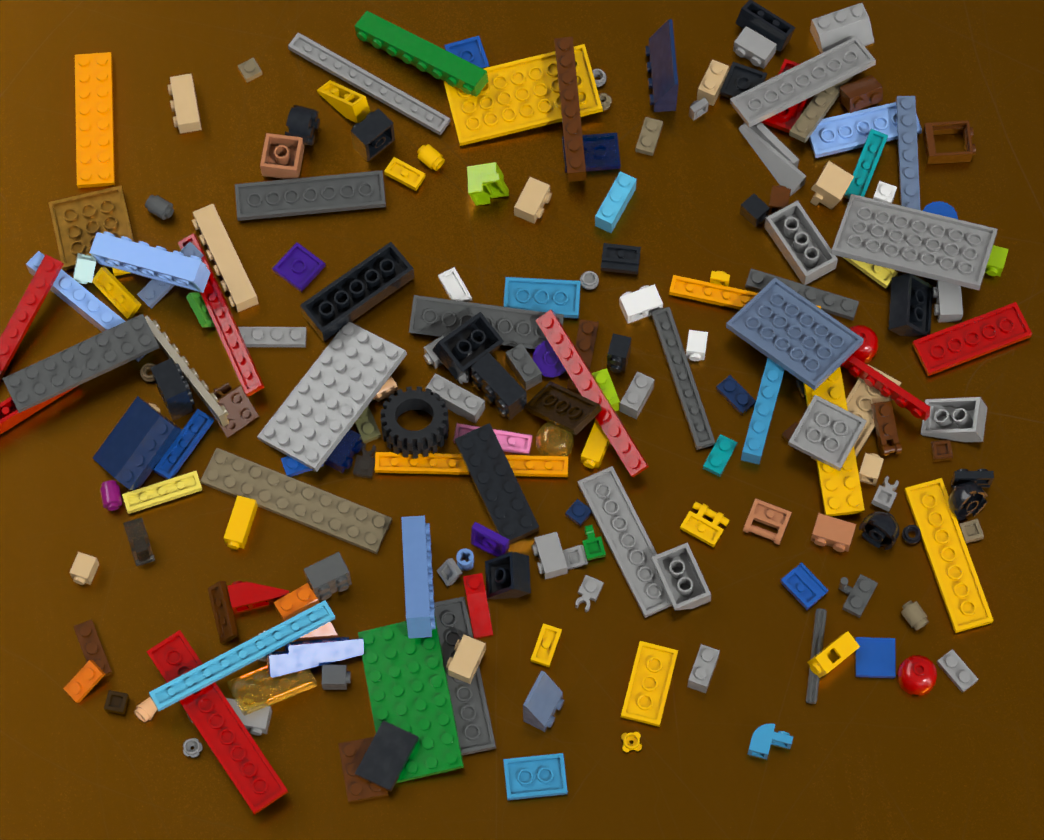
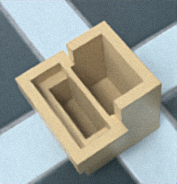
M828 161L823 167L824 170L817 182L811 188V190L815 191V194L810 202L815 206L820 202L832 210L841 201L854 176Z

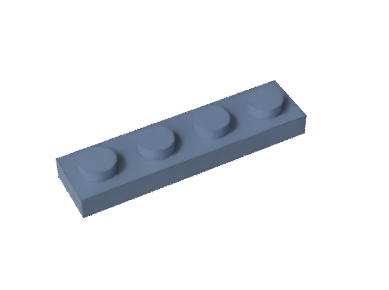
M191 242L180 251L187 257L193 255L202 258L204 256ZM152 279L137 295L152 309L175 285Z

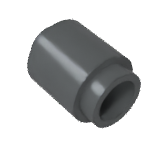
M158 195L149 196L145 203V208L150 213L163 220L170 218L174 212L173 204Z

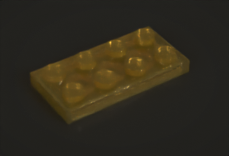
M267 665L227 681V686L243 715L246 716L316 687L317 681L310 669L271 678Z

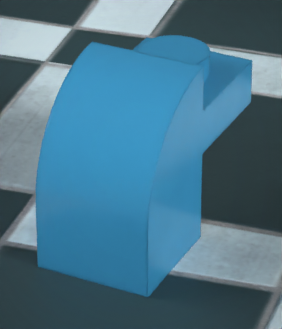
M764 724L754 731L747 755L767 759L770 745L790 749L793 736H789L790 734L785 731L774 732L775 724Z

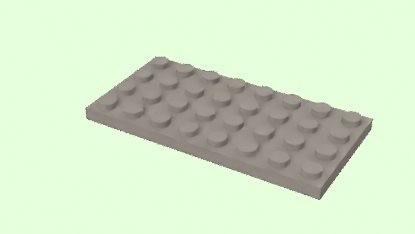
M851 194L831 254L980 290L998 229Z
M351 322L347 323L339 330L258 434V439L317 472L399 366L407 352Z

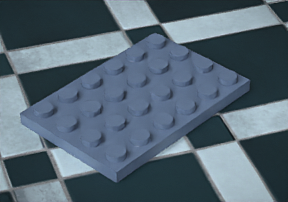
M774 278L726 323L727 329L813 390H816L864 342V339L777 278Z

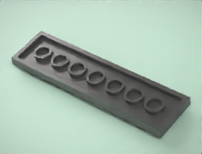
M383 170L235 184L238 221L386 207Z
M418 295L413 297L409 333L438 337L443 335L446 337L481 312L504 340L502 345L516 347L522 343L525 348L536 349L540 343L547 340L535 321L546 312ZM555 314L563 326L564 315Z
M141 314L4 377L3 381L20 413L158 349L159 345L144 315Z
M465 597L435 602L434 615L436 616L462 755L496 749L479 666L471 684L449 676L448 668H446L449 658L455 655L456 651L454 648L457 640H461L463 635L473 638Z

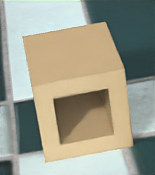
M865 453L859 472L860 481L876 486L884 459L875 453Z
M78 552L69 572L73 581L80 585H84V583L91 585L99 562L96 557Z

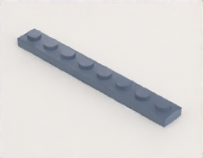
M897 96L901 206L921 210L915 96Z

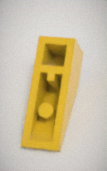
M329 80L317 89L319 95L345 118L355 123L362 122L370 113L366 96Z

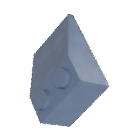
M542 670L523 704V721L545 732L547 727L551 728L555 720L553 715L556 709H561L564 699H562L563 692Z

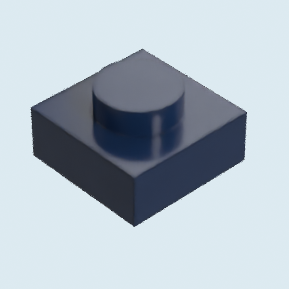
M577 499L566 511L565 516L581 527L592 514V511Z

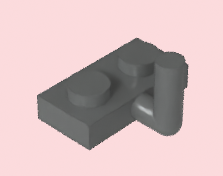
M860 574L852 588L847 585L848 579L843 577L839 583V590L849 596L842 609L860 618L878 583Z

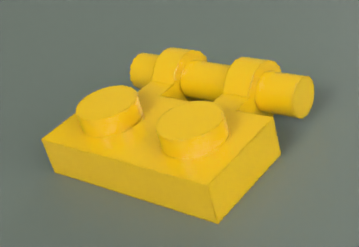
M695 502L692 508L697 510L698 513L695 514L689 511L680 529L715 547L724 531L718 525L721 523L727 526L730 520L724 517L723 513H717L709 509L708 505ZM706 515L710 517L711 519H713V522L704 519L703 516Z

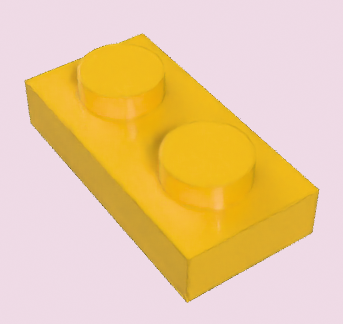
M393 157L384 171V174L415 191H417L426 177L424 172Z
M543 623L531 662L550 667L562 629Z

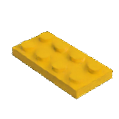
M643 641L639 642L621 718L660 727L678 650Z

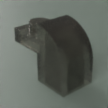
M143 518L123 523L136 566L155 561Z

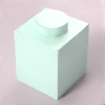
M77 253L73 279L81 284L92 283L96 259L91 255Z

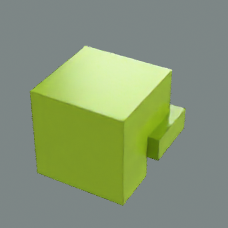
M496 162L467 166L468 194L476 206L490 204V198L509 196V189L504 182V175Z

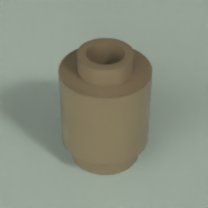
M910 600L902 606L901 614L911 628L914 627L916 631L929 622L927 620L928 616L917 601L913 603Z

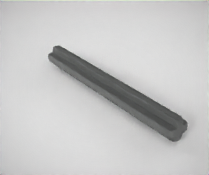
M819 608L815 613L811 659L823 650L827 613L825 609ZM809 668L806 702L816 704L819 677Z

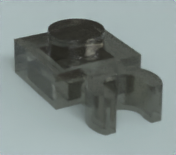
M363 443L361 446L363 456L357 455L353 475L372 479L375 469V458L372 457L376 453V446L373 445L371 451H366V443Z

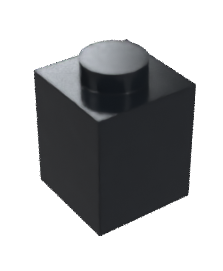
M752 194L741 204L740 214L756 227L760 223H765L766 217L769 216L770 207L757 195Z

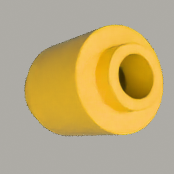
M430 144L422 145L417 151V158L428 168L435 171L445 161L442 158L443 155Z

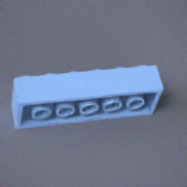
M104 231V234L96 233L89 252L100 265L201 293L204 292L211 273L206 264L201 261L202 259L197 256L191 255L187 257L175 250L173 253L168 252L167 249L161 246L150 247L146 242H132V239L121 236V238H118Z

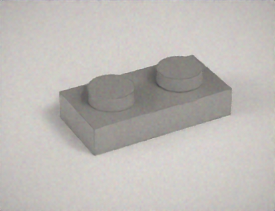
M953 649L937 661L938 666L962 693L978 681V678Z

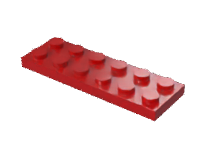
M1014 302L914 340L912 345L927 376L1030 338L1032 332L1017 303Z

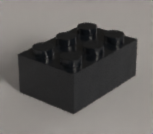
M479 312L441 339L432 350L453 377L457 379L469 371L471 366L488 352L492 354L498 350L504 340L484 315Z
M489 352L471 366L472 385L478 391L481 390L485 394V399L497 407L496 409L502 417L506 416L510 421L525 408L527 392Z
M171 358L150 367L158 391L172 420H177L194 412L192 407L195 404L186 379L182 375L179 364H174Z

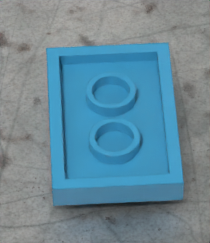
M563 753L503 759L507 800L568 794Z

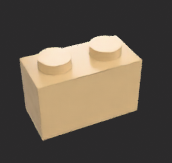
M712 59L698 88L697 100L705 98L709 105L714 106L729 72L728 65Z
M530 177L514 206V215L535 224L537 218L540 219L544 212V204L549 203L551 199L550 185Z
M463 635L461 640H457L454 648L456 651L455 655L449 658L446 668H448L449 676L471 684L486 651V643Z

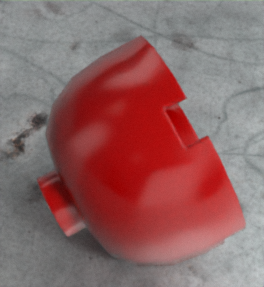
M865 325L850 327V330L864 339L863 344L852 355L864 363L871 361L878 351L876 333Z
M912 655L904 659L897 671L898 684L902 690L911 695L920 696L930 692L937 680V670L934 663L922 655Z

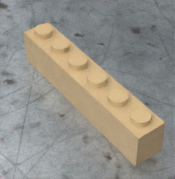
M214 204L194 211L193 226L195 230H200V241L202 245H207V256L210 261L214 260V271L217 276L221 275L223 281H220L224 292L228 291L230 295L228 300L231 307L235 306L237 312L259 304L257 295Z

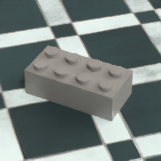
M798 201L766 217L764 228L802 284L807 285L836 269L837 257L831 254V248Z

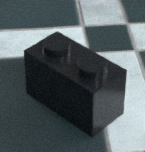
M613 333L607 354V369L614 373H625L631 353V337Z

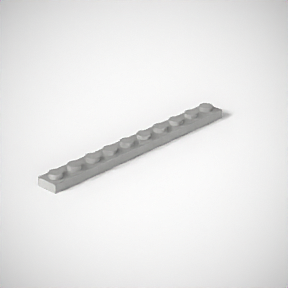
M297 33L288 45L290 51L438 135H441L450 123L449 117L300 33Z

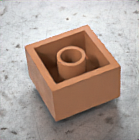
M266 133L260 163L262 176L283 179L299 178L305 148L303 138Z

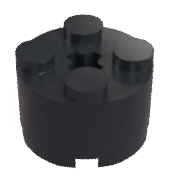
M294 105L287 118L286 126H288L289 132L285 131V135L303 138L304 145L312 146L315 141L314 131L320 125L319 112L316 109Z

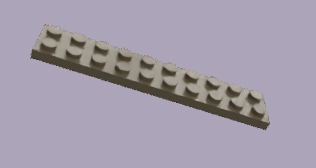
M216 448L200 480L201 484L237 498L238 495L254 499L258 507L374 554L378 553L393 521L389 516L219 448Z

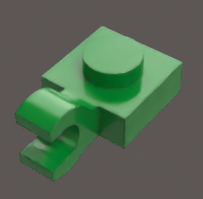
M593 525L585 526L584 532L587 540H582V545L584 546L587 561L606 557L602 537H595Z

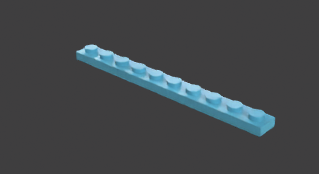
M325 600L149 692V696L157 710L161 711L335 619V615Z

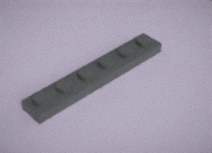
M752 268L750 270L745 288L760 292L774 278H777L814 305L821 306V310L854 320L859 301Z

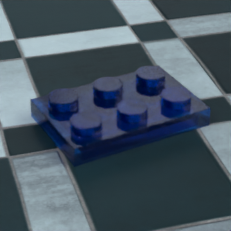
M617 133L582 135L586 171L621 168ZM562 137L565 173H567L564 137Z

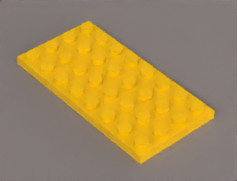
M585 44L574 46L580 116L603 112ZM556 51L483 68L487 71L488 83L477 97L471 94L468 95L461 89L452 87L443 81L460 146L562 122Z

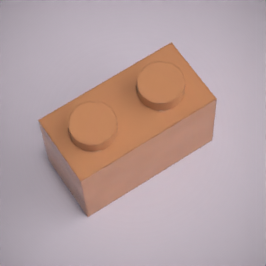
M818 513L810 541H814L819 546L827 545L833 547L834 550L839 552H848L856 524Z

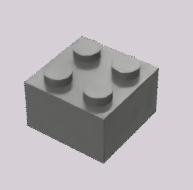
M339 552L304 568L306 581L318 600H326L337 591L342 592L352 584L350 572Z

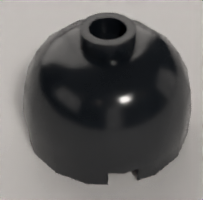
M973 482L957 484L950 493L948 499L949 508L958 520H968L966 516L972 513L974 517L987 504L985 498L986 496L988 497V494Z
M873 512L867 515L859 526V530L862 529L863 538L868 543L877 548L884 546L886 547L884 550L891 549L899 536V525L890 513Z

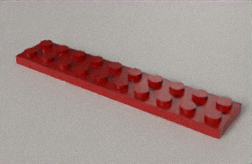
M181 630L146 651L166 683L203 664ZM215 682L179 701L254 815L288 793L287 788Z

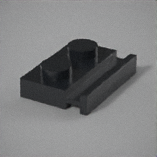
M604 243L601 271L638 275L641 247Z
M959 469L954 471L951 488L965 482L976 483L981 488H990L994 479V471H988L987 469H978L976 471Z

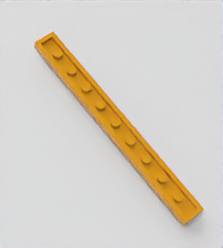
M376 452L375 473L470 475L460 454L428 453L429 456L423 457V454H418L416 459H413V454H409L408 458L403 457V453L397 455L394 452ZM505 455L515 476L568 477V456Z

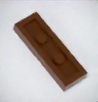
M219 581L207 589L220 643H228L239 635L226 581Z
M92 619L73 626L86 662L93 660L105 673L103 677L113 674Z

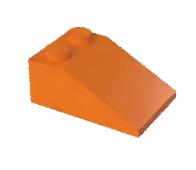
M306 583L275 601L274 606L284 622L320 602L310 585ZM328 622L295 641L335 638L339 636L332 623Z

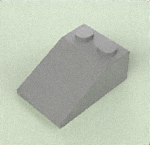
M981 397L925 399V404L930 406V416L926 421H922L921 435L960 442H983L987 406Z

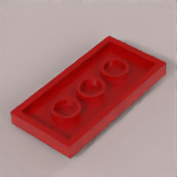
M784 59L778 75L799 65V63ZM808 99L762 121V123L789 133L801 116Z

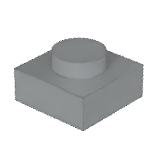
M705 98L696 100L690 105L689 116L693 121L708 111L709 102Z
M583 545L563 550L568 569L588 564Z
M453 558L447 559L437 570L446 586L452 585L463 574Z

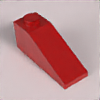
M479 573L463 576L473 637L477 639L493 636L483 575Z
M236 581L227 586L234 614L274 605L275 601L290 593L289 590L247 581Z

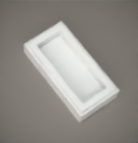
M455 267L438 275V279L450 300L463 302L472 300Z

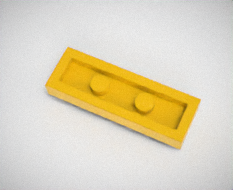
M106 267L100 268L92 283L127 319H132L140 308L141 303Z

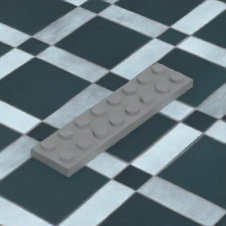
M856 36L731 98L730 104L750 128L876 65V60Z
M613 466L577 481L644 618L672 606L651 558L657 555Z

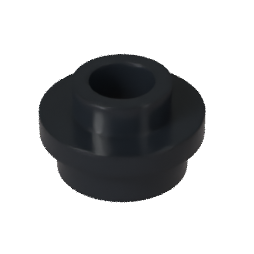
M915 525L906 526L902 532L903 540L909 544L918 543L921 539L920 529ZM914 533L915 537L911 538L908 534Z

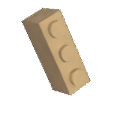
M192 74L170 77L171 84L168 85L169 95H173V100L170 103L172 111H176V116L173 117L174 126L179 128L180 134L202 130Z

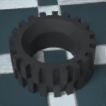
M417 386L416 390L406 387V392H403L402 389L397 390V396L391 394L389 402L385 401L383 409H381L383 440L387 442L389 449L393 447L394 453L398 455L401 451L403 457L408 458L409 454H413V459L418 458V454H423V457L429 456L428 451H432L434 454L438 451L437 445L442 448L444 439L447 440L449 421L445 401L443 399L440 400V395L437 393L432 395V390L428 388L425 392L419 386ZM411 410L425 411L433 418L426 428L418 431L402 428L397 423V419L402 413Z

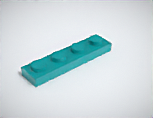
M874 129L870 130L852 174L854 178L844 194L845 198L850 199L851 194L865 196L888 135Z

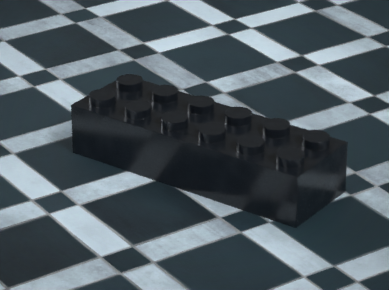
M389 242L300 305L301 314L321 339L326 341L347 323L353 322L414 279V268L393 243Z
M490 423L456 438L455 445L497 533L509 539L510 545L538 532L539 525Z

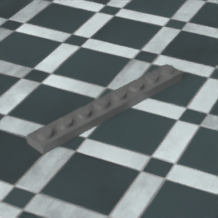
M670 307L652 311L651 316L696 450L715 445V440Z

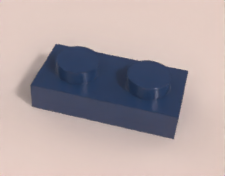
M731 375L716 386V390L741 416L756 403V400Z

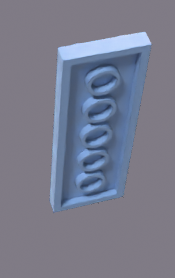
M896 102L822 119L809 137L815 158L864 147L871 129L888 135L886 142L898 139ZM916 114L917 134H921L922 128Z

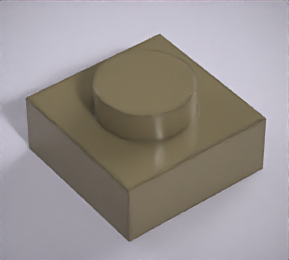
M254 57L237 65L246 82L263 75Z
M978 519L959 524L965 543L984 538Z

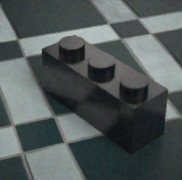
M749 0L741 8L735 22L744 29L747 26L776 43V50L780 52L789 43L795 30L794 26L752 0Z

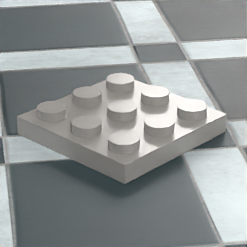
M814 395L788 445L840 471L867 420Z

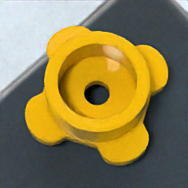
M623 733L621 735L623 740L622 750L624 752H629L630 750L640 751L642 749L640 733Z

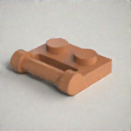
M755 498L743 532H752L773 540L775 544L780 545L792 512ZM755 520L779 530L776 534L752 525V522Z

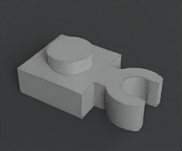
M887 476L883 481V486L879 485L871 504L889 512L897 495L894 491L899 481L896 480L894 485H890L888 483L889 477Z
M586 575L578 590V594L582 597L576 600L575 607L578 608L580 603H585V612H588L590 600L596 602L604 582Z

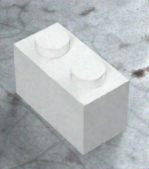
M655 284L643 286L635 292H626L619 298V305L627 324L651 316L652 311L663 309V302Z

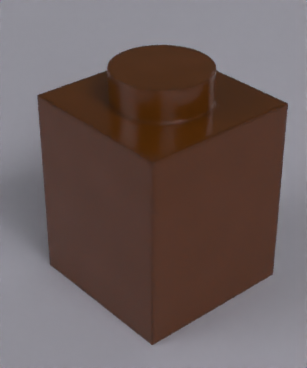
M782 185L772 186L769 214H773L788 206L791 189Z

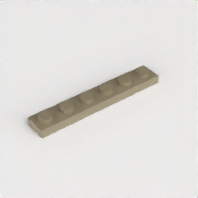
M852 77L816 94L789 131V136L806 143L839 97V87L848 84Z

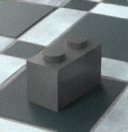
M522 343L506 352V362L525 391L542 382V372Z

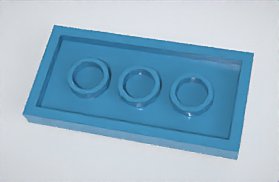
M505 277L503 307L539 312L552 310L555 314L564 315V318H579L581 281Z

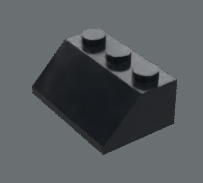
M910 273L892 278L889 330L906 337L922 338L930 335L933 298L932 285Z

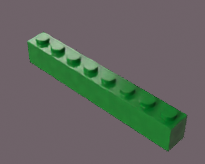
M366 11L354 26L356 36L361 41H366L375 48L382 49L389 55L402 59L406 64L416 66L422 72L430 73L434 78L441 79L450 86L461 89L468 95L471 94L477 97L488 83L486 70L369 11Z

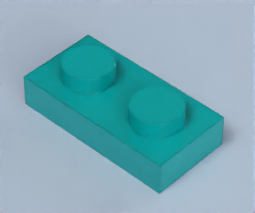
M720 434L703 465V469L720 477L738 442Z

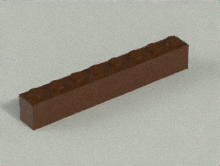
M573 37L554 38L568 182L585 181L586 167Z

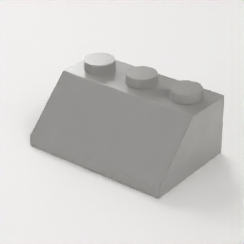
M863 3L835 11L811 21L810 32L820 53H824L856 36L864 46L874 43L870 19Z
M688 542L651 557L674 610L693 609L711 601V593Z

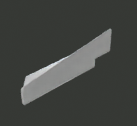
M762 122L750 128L746 123L739 127V131L779 185L791 189L790 196L805 185L806 175L798 169L799 159Z

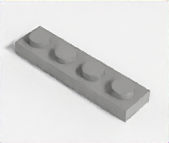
M238 327L247 347L306 348V327Z

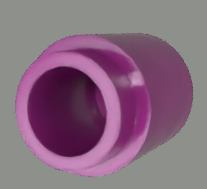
M113 480L103 482L100 488L103 507L109 511L117 510L122 505L119 485Z

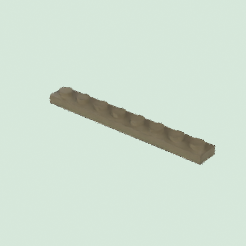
M146 315L145 319L161 350L169 359L172 358L174 364H179L184 379H186L222 427L229 424L227 419L229 413L223 405L219 406V401L215 394L208 392L209 388L203 380H198L199 375L195 369H190L187 359L184 356H179L178 348L174 343L172 345L169 343L170 339L165 332H160L161 328L156 320L152 321Z

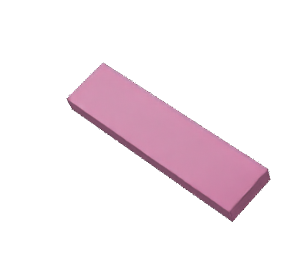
M457 423L453 442L455 443L456 438L480 427ZM493 429L504 452L529 456L532 435Z

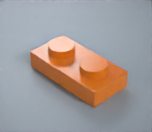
M89 660L63 689L76 703H80L103 678L105 673L93 660Z

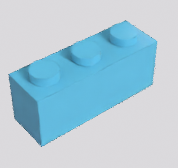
M621 171L619 172L595 215L596 227L612 233L636 190V178Z

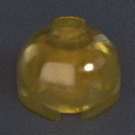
M550 422L541 426L536 435V447L542 456H568L574 446L573 434Z

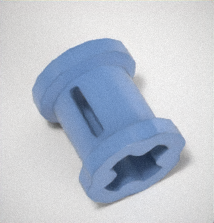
M467 548L459 550L456 555L458 567L464 571L471 570L474 564L473 552Z

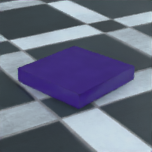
M296 242L272 269L273 272L302 292L326 265L322 260Z
M477 522L473 524L471 531L472 545L495 557L508 553L509 539Z

